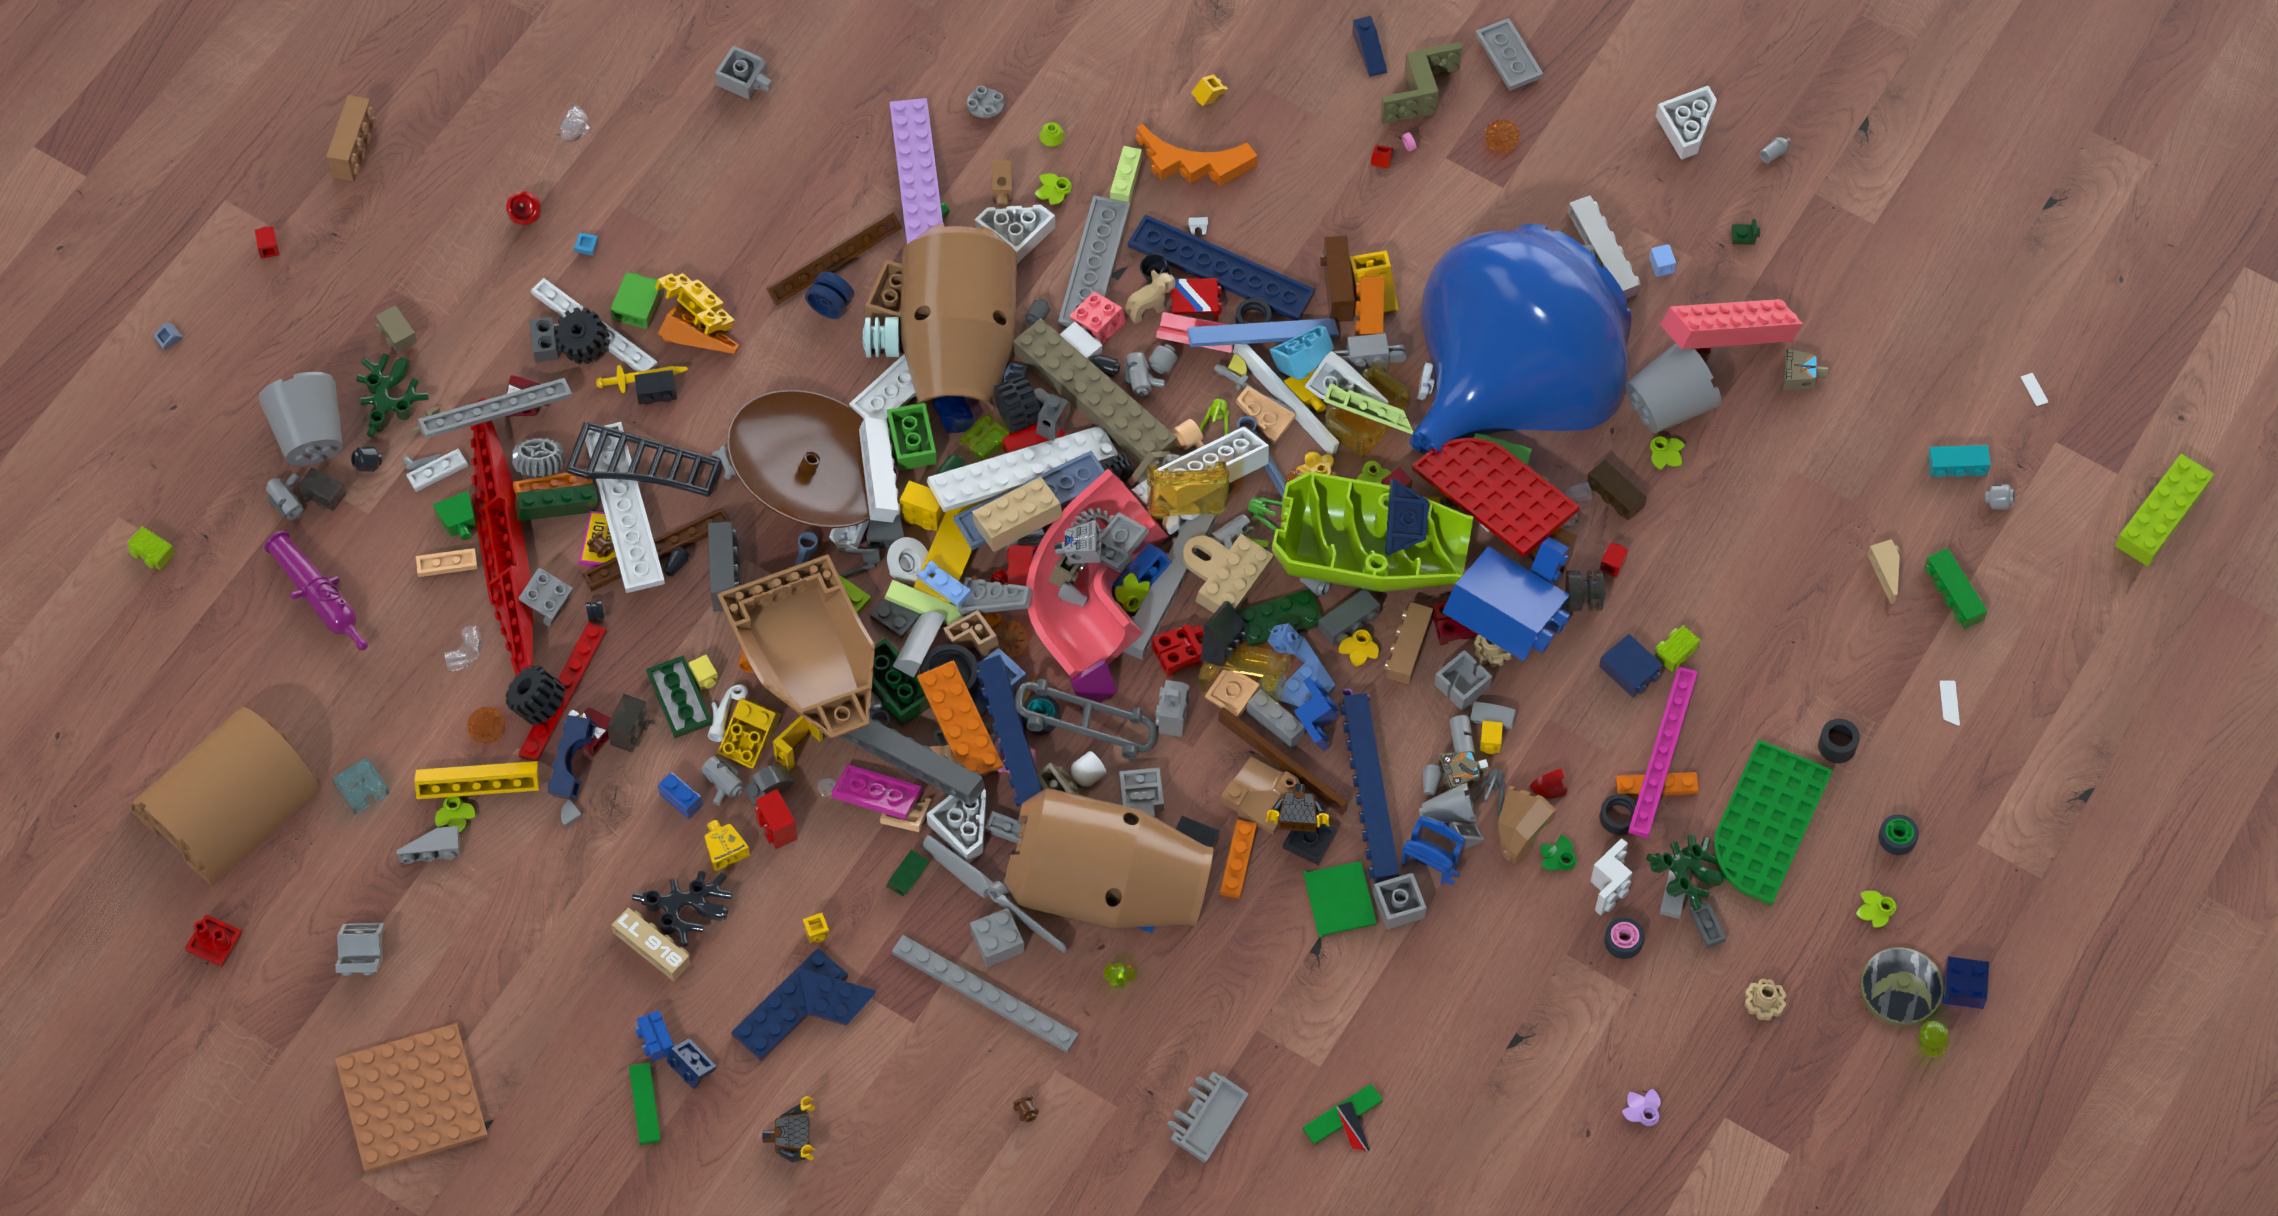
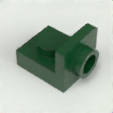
M1752 219L1751 225L1732 224V244L1755 245L1756 238L1760 237V226H1757L1756 219Z

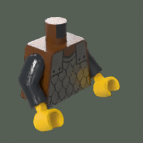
M1295 784L1293 792H1286L1284 798L1278 799L1271 810L1267 812L1266 822L1269 820L1275 821V824H1278V830L1316 832V828L1320 827V824L1329 826V815L1325 813L1319 801L1314 800L1313 794L1305 793L1306 786L1304 784Z
M808 1096L803 1097L800 1104L775 1119V1130H762L763 1143L775 1142L776 1153L792 1163L805 1160L806 1158L810 1161L814 1159V1156L810 1154L815 1149L810 1146L809 1114L806 1111H814L815 1106L809 1105L814 1099Z

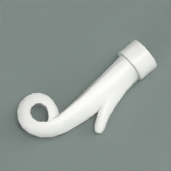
M737 684L732 686L725 693L719 708L715 702L712 703L713 724L708 733L710 740L715 742L723 740L732 699L739 700L747 696L748 689L745 685Z

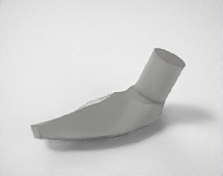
M440 453L415 461L406 456L402 461L406 465V469L416 470L437 459Z

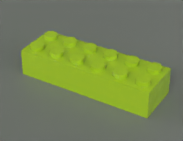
M2180 454L2120 533L2115 547L2149 567L2210 486L2214 473L2185 455Z

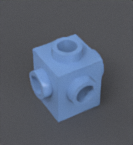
M1287 623L1274 626L1267 641L1280 656L1296 654L1302 637Z

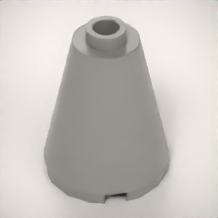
M1463 783L1422 803V808H1419L1421 817L1438 822H1476V814L1474 815L1473 813L1474 804L1468 783Z

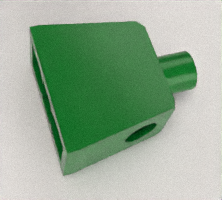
M468 491L433 504L435 515L449 536L459 534L461 540H468L472 537L470 530L476 527Z

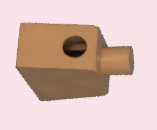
M992 160L993 200H996V206L999 208L1007 207L1008 200H1012L1011 160Z

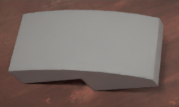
M1474 702L1470 721L1477 724H1482L1483 721L1502 722V729H1512L1516 710L1495 704Z

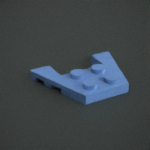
M1302 637L1298 650L1294 654L1304 664L1280 688L1276 687L1264 676L1257 682L1261 686L1259 690L1264 691L1274 701L1282 702L1285 706L1295 710L1313 698V695L1303 682L1308 677H1311L1314 681L1318 680L1328 693L1325 696H1328L1335 689V683L1304 637Z

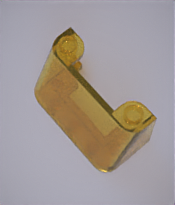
M1215 462L1213 469L1211 466H1207V470L1169 472L1168 468H1164V472L1157 470V465L1147 466L1148 513L1156 519L1177 515L1223 514L1227 509L1230 472L1226 462Z

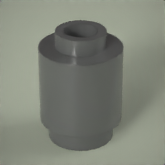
M1043 299L1033 301L1025 315V323L1031 327L1040 318L1042 320L1046 319L1051 310L1048 302Z

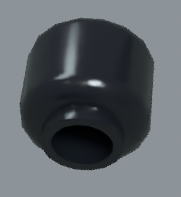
M357 447L351 455L352 466L360 472H374L382 462V456L375 447Z

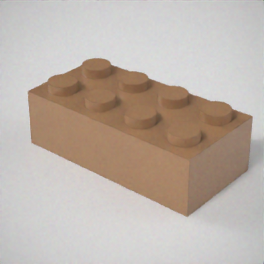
M351 95L347 96L326 156L332 178L354 182L355 176L360 172V161L365 157L366 144L370 143L371 130L376 126V118L373 115L374 108L371 106L370 99Z

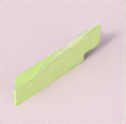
M1330 383L1324 402L1413 434L1404 410L1350 390L1346 392Z

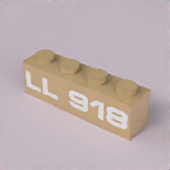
M627 908L612 924L613 933L672 981H675L691 965L688 951L683 947L678 948L671 937L668 935L663 936L659 929L653 923L648 924L638 911L635 910L633 912L630 908Z

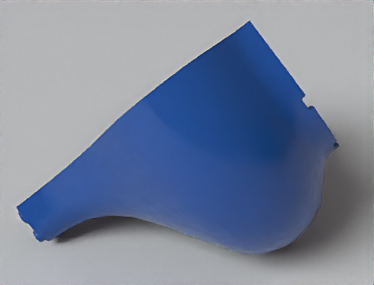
M1523 224L1513 231L1492 230L1469 236L1455 244L1442 255L1428 277L1421 304L1420 318L1434 369L1436 391L1432 406L1410 436V445L1415 451L1425 455L1434 448L1435 453L1438 450L1441 452L1442 446L1448 441L1460 438H1474L1475 433L1487 435L1512 430H1586L1602 424L1617 412L1624 399L1625 384L1628 376L1629 365L1626 346L1631 329V310L1626 307L1627 298L1614 276L1605 266L1601 268L1595 261L1596 257L1589 250L1558 230L1552 232L1544 225Z

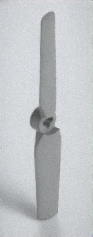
M928 835L925 838L923 849L970 889L984 899L989 895L994 902L999 903V906L1003 909L1008 908L1014 917L1059 951L1066 953L1067 947L1062 941L1008 899L1009 891L1000 881L993 883L982 872L932 836Z

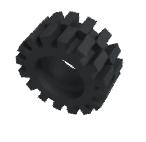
M1118 454L1117 457L1114 455L1112 459H1107L1106 463L1103 462L1101 464L1104 471L1107 469L1111 470L1119 479L1125 482L1135 472V467L1125 454Z

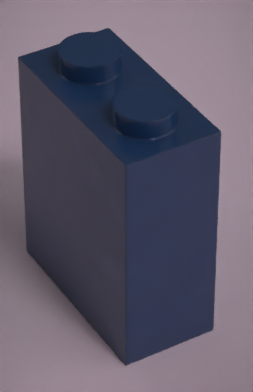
M1628 634L1601 657L1599 667L1634 698L1638 693L1640 695L1644 693L1652 681L1655 683L1660 679L1663 664Z

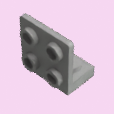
M538 568L519 596V601L544 615L543 624L550 627L570 597L573 588L545 570Z

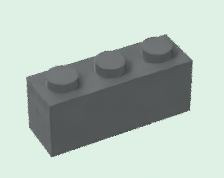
M1363 589L1319 619L1318 630L1332 646L1338 642L1341 643L1349 634L1360 630L1365 623L1374 621L1379 616L1380 604L1366 589Z

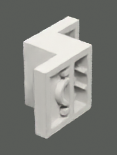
M1622 838L1594 864L1590 882L1601 890L1595 911L1600 916L1605 911L1610 912L1616 905L1615 902L1619 898L1623 899L1630 891L1629 886L1632 883V872L1624 866L1628 843Z

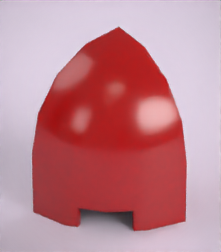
M1562 769L1543 774L1530 785L1531 790L1536 795L1546 799L1557 798L1567 794V787L1562 782L1564 778Z

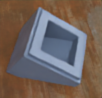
M166 322L153 335L163 349L170 347L183 338L173 324Z
M1010 362L1005 370L1004 382L1021 375L1026 377L1028 366Z

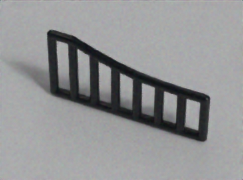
M585 421L566 467V472L586 479L648 482L709 497L713 491L722 462L716 458ZM589 430L598 432L600 435L587 470L575 467ZM607 436L619 438L607 472L595 471ZM626 441L638 444L628 472H615ZM645 446L657 449L648 474L636 473ZM664 452L675 455L667 478L656 476ZM683 457L694 460L686 483L675 480ZM701 463L713 466L705 488L694 485Z

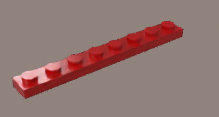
M591 622L587 623L558 677V680L565 687L563 692L565 697L561 701V707L556 710L554 716L549 717L548 721H542L540 725L534 724L518 753L519 757L531 762L540 760L607 633L606 628Z

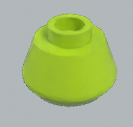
M1055 122L1045 124L1039 133L1040 141L1050 147L1060 145L1065 138L1063 129Z

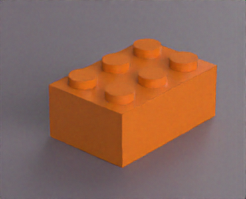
M1361 277L1360 282L1356 284L1355 296L1359 297V301H1356L1355 316H1359V320H1356L1355 335L1383 334L1384 277Z

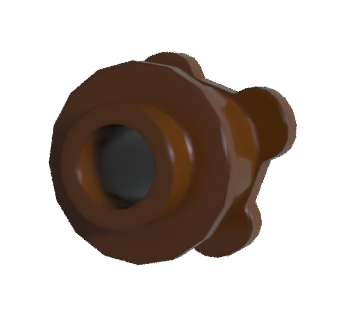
M601 531L587 542L589 551H595L599 558L608 557L613 547L610 541L607 542L602 537L603 533Z
M1031 1094L1013 1102V1109L1019 1112L1020 1121L1031 1122L1037 1118L1039 1110L1034 1107Z

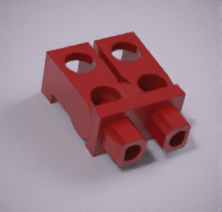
M1186 624L1183 627L1152 637L1151 648L1158 661H1160V665L1167 678L1174 675L1178 670L1203 662L1201 660L1203 642L1199 643L1197 641L1203 638L1204 635L1200 625L1190 628L1189 624Z

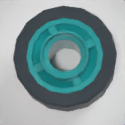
M1034 695L1029 697L1023 704L1027 710L1037 713L1042 712L1046 716L1060 719L1059 705L1055 699L1048 695ZM1022 716L1023 724L1026 727V729H1028V718ZM1043 723L1041 731H1029L1035 734H1047L1056 727Z

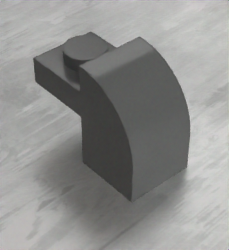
M772 765L754 774V780L744 790L752 804L756 805L755 799L777 789L782 794L794 783V780L786 766Z

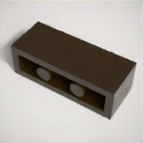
M1606 460L1602 461L1588 473L1587 484L1592 491H1596L1605 503L1613 506L1620 516L1630 520L1645 507L1647 497Z

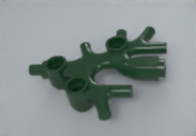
M383 353L376 364L366 357L361 361V364L367 367L371 373L367 376L358 374L356 381L366 384L368 391L374 394L369 397H360L361 405L372 404L375 407V410L369 414L370 421L367 432L369 437L373 438L376 431H382L386 427L385 415L389 411H395L399 419L407 420L412 415V403L429 400L428 392H415L419 383L415 378H412L406 393L402 397L392 398L389 396V389L399 384L405 378L410 368L409 360L404 357H399V359L395 360L388 376L382 374L390 357L388 354Z
M1691 834L1687 836L1688 846L1681 850L1677 841L1670 843L1673 857L1668 852L1663 854L1656 853L1655 855L1649 853L1646 856V860L1650 862V869L1654 873H1662L1668 869L1674 873L1675 879L1668 883L1666 887L1667 893L1674 897L1685 893L1689 897L1694 911L1702 909L1698 896L1708 898L1710 892L1709 890L1694 886L1687 877V869L1692 870L1701 882L1714 887L1723 883L1724 876L1720 874V871L1706 868L1702 864L1703 860L1718 865L1717 857L1709 853L1711 839L1704 837L1700 847L1696 843L1695 835Z

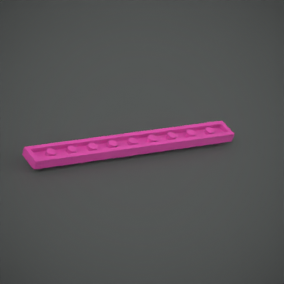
M1678 666L1631 820L1629 834L1644 838L1649 837L1698 671Z

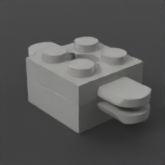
M1386 333L1347 337L1346 350L1332 351L1352 366L1361 376L1387 373L1388 364L1404 362L1407 358L1403 345L1388 346Z

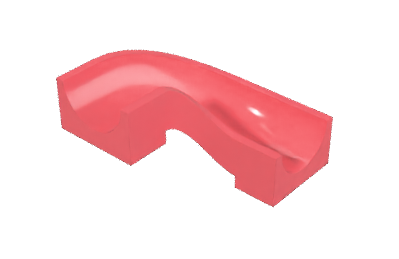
M1109 469L1082 491L1062 511V518L1052 523L1034 554L1027 578L1026 587L1033 591L1030 606L1027 608L1031 623L1045 647L1072 678L1102 659L1109 665L1144 633L1112 596L1113 583L1121 573L1101 562L1086 563L1082 572L1077 571L1076 573L1078 578L1073 586L1088 596L1083 607L1061 601V598L1057 597L1060 587L1048 581L1055 565L1062 556V554H1056L1054 544L1064 542L1065 531L1073 528L1071 526L1072 522L1078 523L1075 517H1082V511L1088 514V509L1090 508L1094 510V513L1097 508H1100L1101 514L1105 510L1108 511L1107 518L1110 515L1115 517L1119 512L1148 529L1149 533L1131 554L1133 560L1149 543L1158 547L1169 537L1124 482ZM1096 519V522H1098L1099 527L1105 530L1106 525L1100 520Z

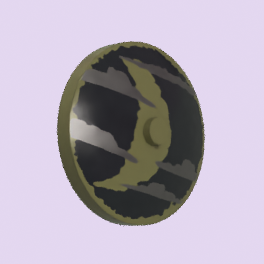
M1889 948L1877 953L1865 965L1860 979L1861 997L1868 1010L1881 1021L1894 1026L1908 1027L1923 1023L1937 1011L1943 997V980L1936 965L1927 956L1909 948Z

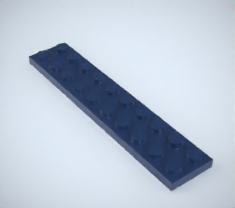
M1146 214L1128 241L1129 248L1145 255L1161 254L1168 265L1197 278H1217V286H1221L1222 289L1245 299L1255 298L1265 301L1272 311L1295 321L1301 318L1315 294V289Z

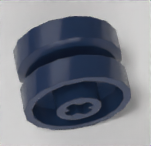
M824 271L817 275L813 285L805 294V300L820 315L830 319H839L846 310V306L853 299L854 290L840 276Z

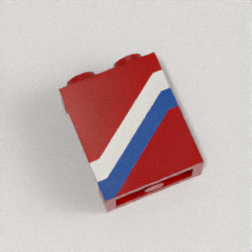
M1217 278L1175 279V287L1171 290L1172 313L1178 315L1214 313V321H1218V314H1222V302H1218V297H1221V286H1217Z

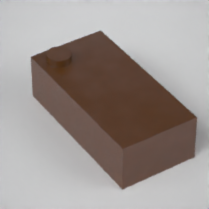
M1348 236L1325 237L1323 255H1320V266H1324L1329 318H1335V322L1353 321L1355 300Z

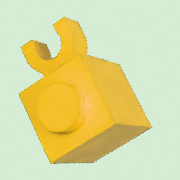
M1213 74L1203 77L1191 93L1198 103L1205 106L1214 103L1219 95L1224 94L1228 88L1223 86L1220 78L1217 79Z

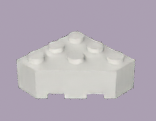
M1709 86L1658 104L1656 118L1681 160L1698 154L1713 117L1717 99Z
M1033 205V207L1028 208L1008 206L1006 209L988 207L974 219L975 228L982 229V226L993 230L1016 251L1017 264L1055 229V215L1042 205Z
M986 790L982 791L971 806L949 795L927 813V824L959 857L969 864L983 853Z

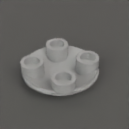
M978 86L967 98L968 110L974 116L980 118L994 117L1004 107L1002 93L985 86Z

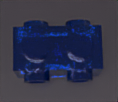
M963 396L937 397L934 401L935 409L948 434L969 431L975 418Z

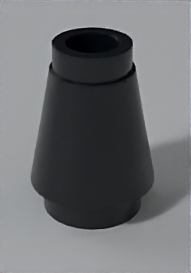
M677 546L675 550H672L663 571L673 577L689 561L690 554Z

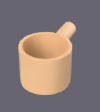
M1188 419L1172 429L1173 434L1177 437V446L1179 448L1187 450L1194 445L1197 449L1205 446L1202 443V433L1192 419Z

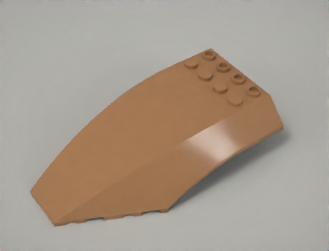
M829 554L717 594L742 651L757 678L765 688L830 739L869 726L875 643L859 619Z

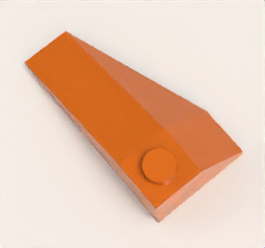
M675 305L667 314L658 332V335L662 336V339L667 342L732 354L740 346L719 332H712L706 335L704 333L706 325L702 323L695 325L696 317L678 305Z

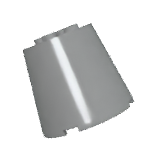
M1676 343L1625 384L1631 407L1636 411L1642 423L1653 433L1660 432L1716 409L1722 404L1718 387L1714 388L1711 382L1713 376L1698 352L1694 348L1682 350Z
M305 372L294 374L293 379L283 382L281 378L266 386L260 392L258 400L288 464L305 466L320 463L336 456L343 449L337 388L332 375L323 372Z

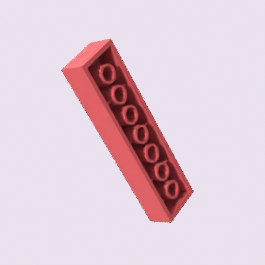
M1776 299L1671 306L1660 325L1683 350L1791 342L1803 323L1786 306L1784 301Z

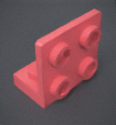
M1093 292L1070 314V319L1092 331L1093 337L1098 338L1102 345L1126 323L1123 308L1096 292Z

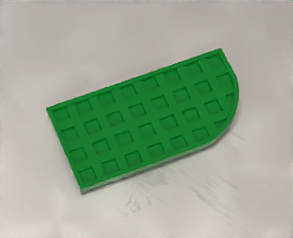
M1760 739L1757 740L1714 836L1713 847L1714 855L1718 861V868L1732 887L1748 897L1770 906L1773 905L1832 775V769Z

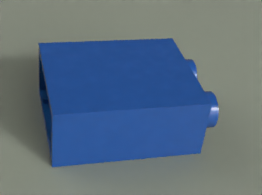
M1488 546L1455 584L1442 613L1520 660L1525 661L1534 649L1543 654L1550 645L1555 633L1560 634L1571 615L1563 610L1570 595Z

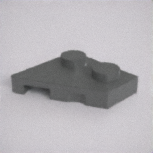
M882 600L870 614V618L902 639L914 626L921 614L896 603Z

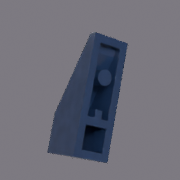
M1367 16L1353 20L1352 34L1369 77L1387 73L1380 41L1372 17Z

